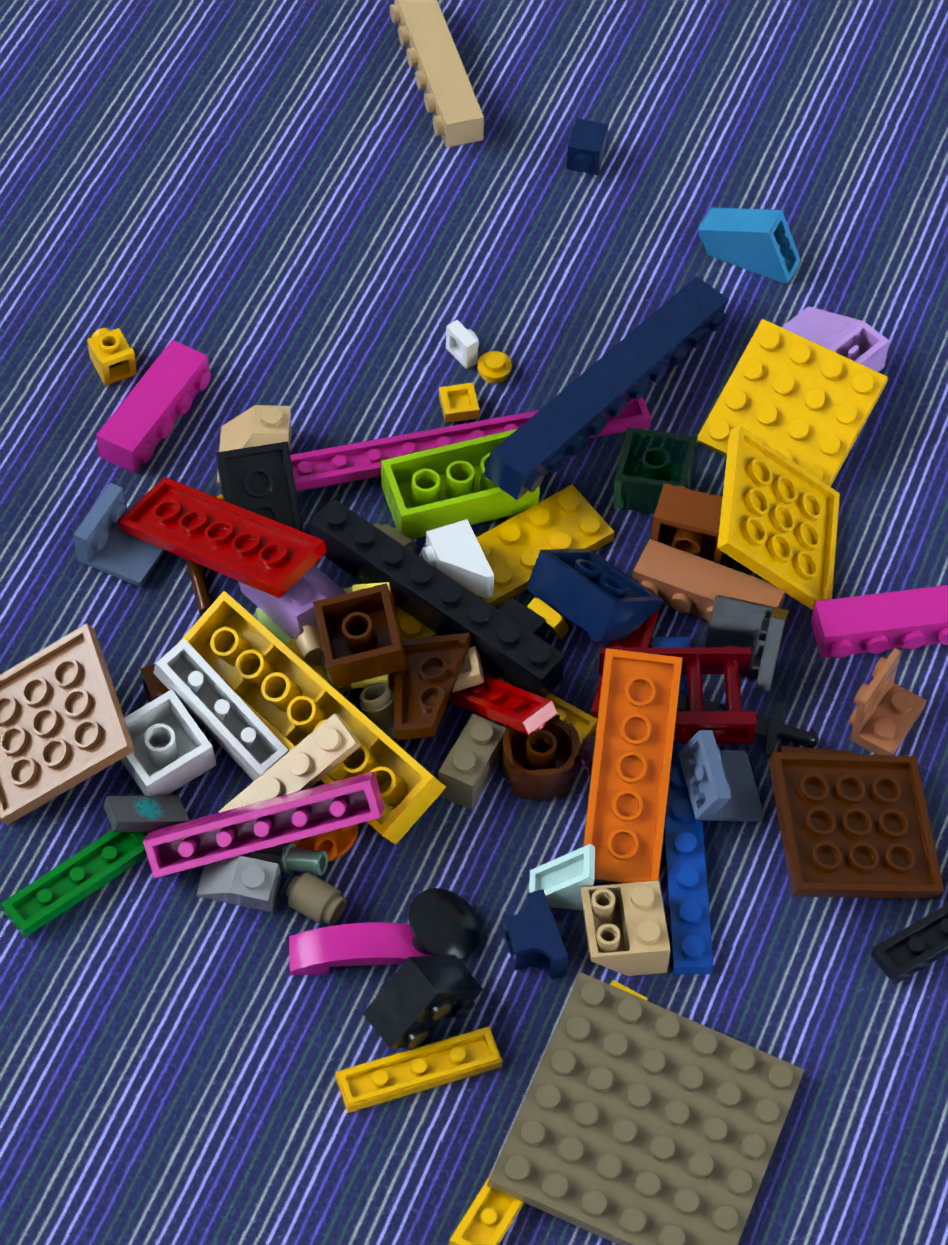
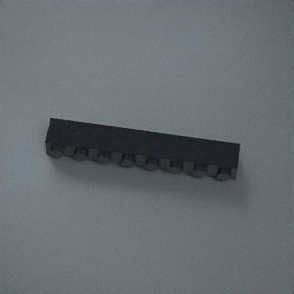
M334 498L309 521L310 535L325 542L327 552L323 556L364 584L389 582L391 594H395L397 607L438 635L470 633L472 641L470 647L476 646L480 654L481 664L509 684L546 698L563 680L564 654Z

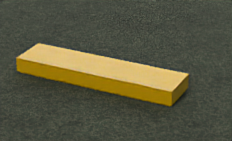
M490 1026L336 1071L335 1078L348 1114L501 1068L502 1058Z

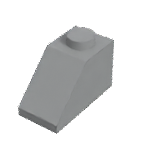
M239 855L204 865L196 895L201 898L273 913L282 880V873L278 863Z

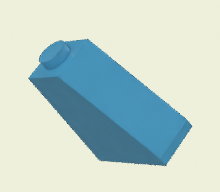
M711 208L699 226V237L709 256L780 283L788 284L801 262L782 210Z

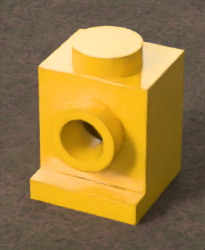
M101 328L95 331L91 338L87 339L89 357L105 386L137 375L135 353L129 347L120 328L114 330ZM123 362V364L109 368L113 364Z

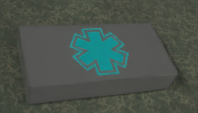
M106 796L103 806L114 832H151L190 821L179 796Z

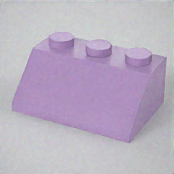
M315 565L281 598L239 581L241 592L291 638H293L292 636L298 637L304 632L302 626L318 627L313 601L346 593Z

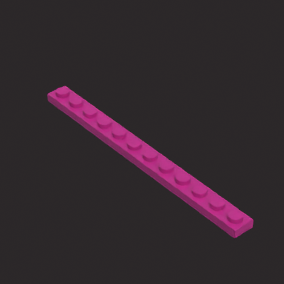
M643 396L637 401L632 399L618 418H610L605 428L596 437L650 427L651 416ZM539 410L292 454L290 457L296 492L381 476V460L518 429Z

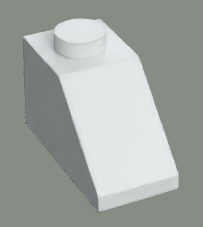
M467 519L426 532V547L422 548V555L425 561L472 593L486 599L493 597L494 574Z

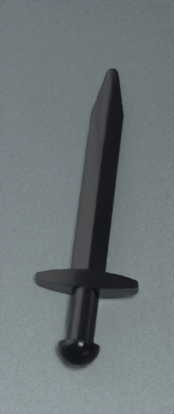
M679 692L678 711H689L688 694ZM703 699L705 711H727L726 705ZM778 702L771 719L756 714L757 725L755 733L765 736L764 756L770 754L776 738L803 745L804 748H815L817 746L819 738L815 730L810 728L808 732L781 724L782 702Z

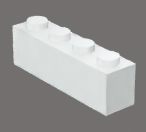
M185 638L155 663L154 675L169 691L171 689L174 691L184 707L253 781L287 754L289 750Z

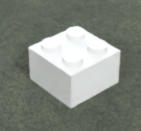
M172 689L124 718L135 751L120 760L145 796H167L216 766L213 746Z

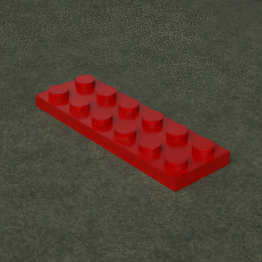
M167 477L159 481L117 520L119 528L123 533L278 598H281L327 552L325 542L322 539Z

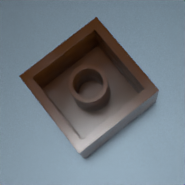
M387 583L313 601L326 667L334 687L408 669L395 607Z

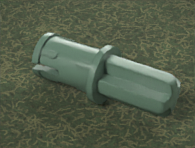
M287 843L285 846L277 845L249 854L250 858L278 863L279 868L282 869L284 874L298 871L321 876L325 873L328 864L326 851L296 848L294 843Z

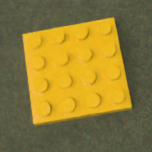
M762 319L696 438L697 443L727 457L729 431L741 425L831 487L884 390L888 377Z
M739 425L729 431L717 549L780 590H785V593L813 610L815 601L832 599L840 493Z

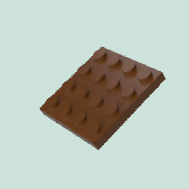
M772 752L768 763L793 897L939 899L945 891L917 756Z

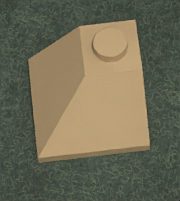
M254 405L221 426L219 452L287 441L289 451H291L290 406ZM219 473L217 474V487H221Z

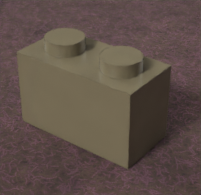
M472 714L438 771V780L446 786L439 796L472 810L502 759L503 737L507 728Z

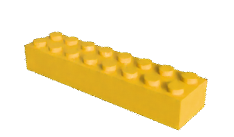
M225 591L221 593L182 638L186 639L289 751L334 713L341 716L361 743V746L324 776L321 781L328 784L374 771L385 809L381 818L366 822L396 845L446 788L442 782Z

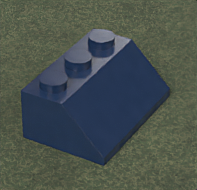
M590 549L540 550L526 587L528 591L548 606L560 612L567 623L581 627L588 632L587 636L591 640L602 644H607L608 641L627 639L662 606L664 601Z

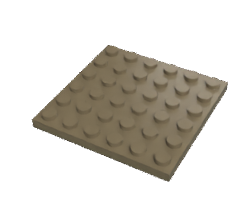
M580 972L487 1186L618 1245H738L804 1069Z

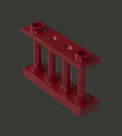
M729 645L724 647L626 648L624 646L608 648L683 657L681 674L687 675L689 711H677L673 744H686L699 730H713L716 744L754 743L757 725L756 711L742 710L739 674H748L751 647ZM600 648L599 675L603 674L606 648ZM702 674H724L727 711L704 710Z

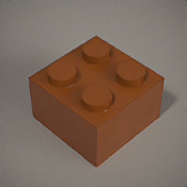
M664 483L653 516L651 539L722 565L725 553L717 549L723 496L711 495L690 490L684 486Z

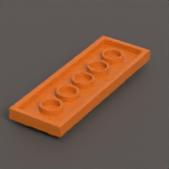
M608 648L605 650L583 847L589 844L595 847L594 881L623 884L658 881L683 657Z

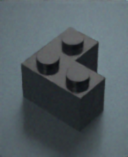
M456 954L409 957L363 1012V1015L390 1049H412L426 1040L429 1034L427 1031L436 1020L445 1018L458 1019L467 1015L475 1006L474 1000L484 989Z

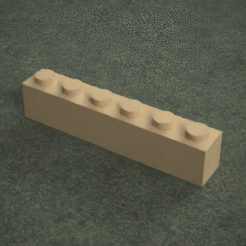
M394 0V4L390 5L391 20L393 24L398 23L400 43L402 46H407L408 64L410 68L415 67L416 84L419 90H424V103L427 112L433 113L435 134L442 136L446 148L482 141L484 135V116L438 1Z

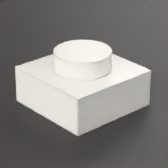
M458 320L447 325L446 349L466 369L477 364L479 341L476 334L471 329H466Z

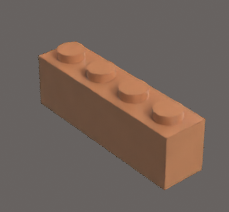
M649 539L633 570L632 579L664 600L662 604L670 606L678 612L689 613L703 618L709 623L714 600L717 595L783 608L785 590H780L770 582Z

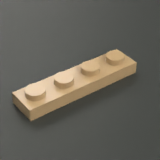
M334 713L218 812L309 789L357 750L361 743L341 716Z

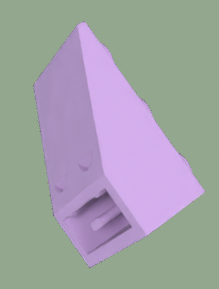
M808 306L782 326V328L877 372L885 366L890 340L864 321Z

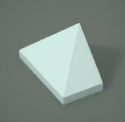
M591 844L530 870L529 893L543 889L550 908L583 910L580 890L581 887L594 885L595 847Z

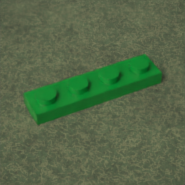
M113 830L3 901L1 903L2 911L21 935L26 938L145 859L147 854L143 840L146 836L142 832H114Z

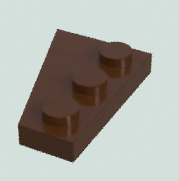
M470 633L402 639L408 669L395 672L394 733L396 740L435 737L472 643Z

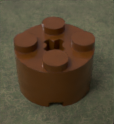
M558 714L549 719L541 730L529 735L513 728H507L503 737L502 772L515 796L544 800L565 795L571 790L578 771L580 739L577 730L571 723L568 725L561 720Z

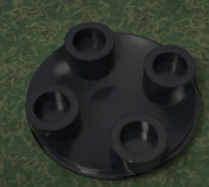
M432 888L421 892L411 902L409 924L414 935L412 943L420 953H431L435 956L456 954L460 960H464L477 948L481 936L480 923L473 908L461 896L446 889Z

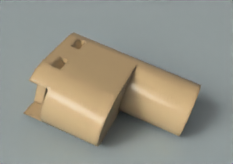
M302 626L304 632L298 637H292L304 661L321 666L330 684L334 687L326 667L318 627Z

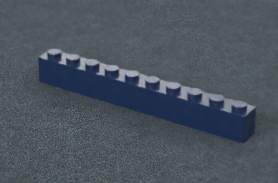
M695 277L492 450L484 476L516 500L527 491L534 492L542 483L545 475L549 472L552 474L557 472L569 454L576 455L591 435L596 437L602 432L610 418H618L632 399L637 401L643 396L650 383L653 381L658 383L672 364L675 366L680 364L691 347L698 348L705 340L707 333L711 330L716 332L726 320L727 315L724 311L729 299L700 278Z

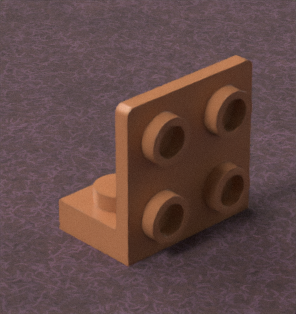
M896 648L892 650L887 659L882 656L878 660L872 672V677L874 678L869 685L863 683L854 698V703L857 706L849 719V724L853 725L850 741L877 755H894L924 710L927 701L894 683L902 652Z

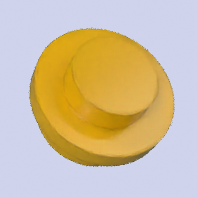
M489 351L480 356L477 369L486 382L498 384L503 382L511 373L512 361L503 352Z

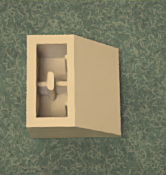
M659 880L581 887L580 892L591 962L626 976L667 973L671 950Z

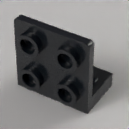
M717 595L714 600L705 647H724L729 645L751 647L748 674L739 675L757 679L755 688L770 691L775 678L789 610Z

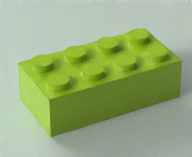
M517 429L381 460V487L397 531L410 539H416L426 536L427 531L466 519L470 525L516 515L532 506L539 505L540 486L532 493L527 491L516 500L484 476L491 451Z

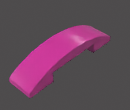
M368 922L342 924L312 929L289 936L290 975L330 974V967L404 964L409 957L435 955L431 953L423 954L415 949L412 943L414 935L410 924Z

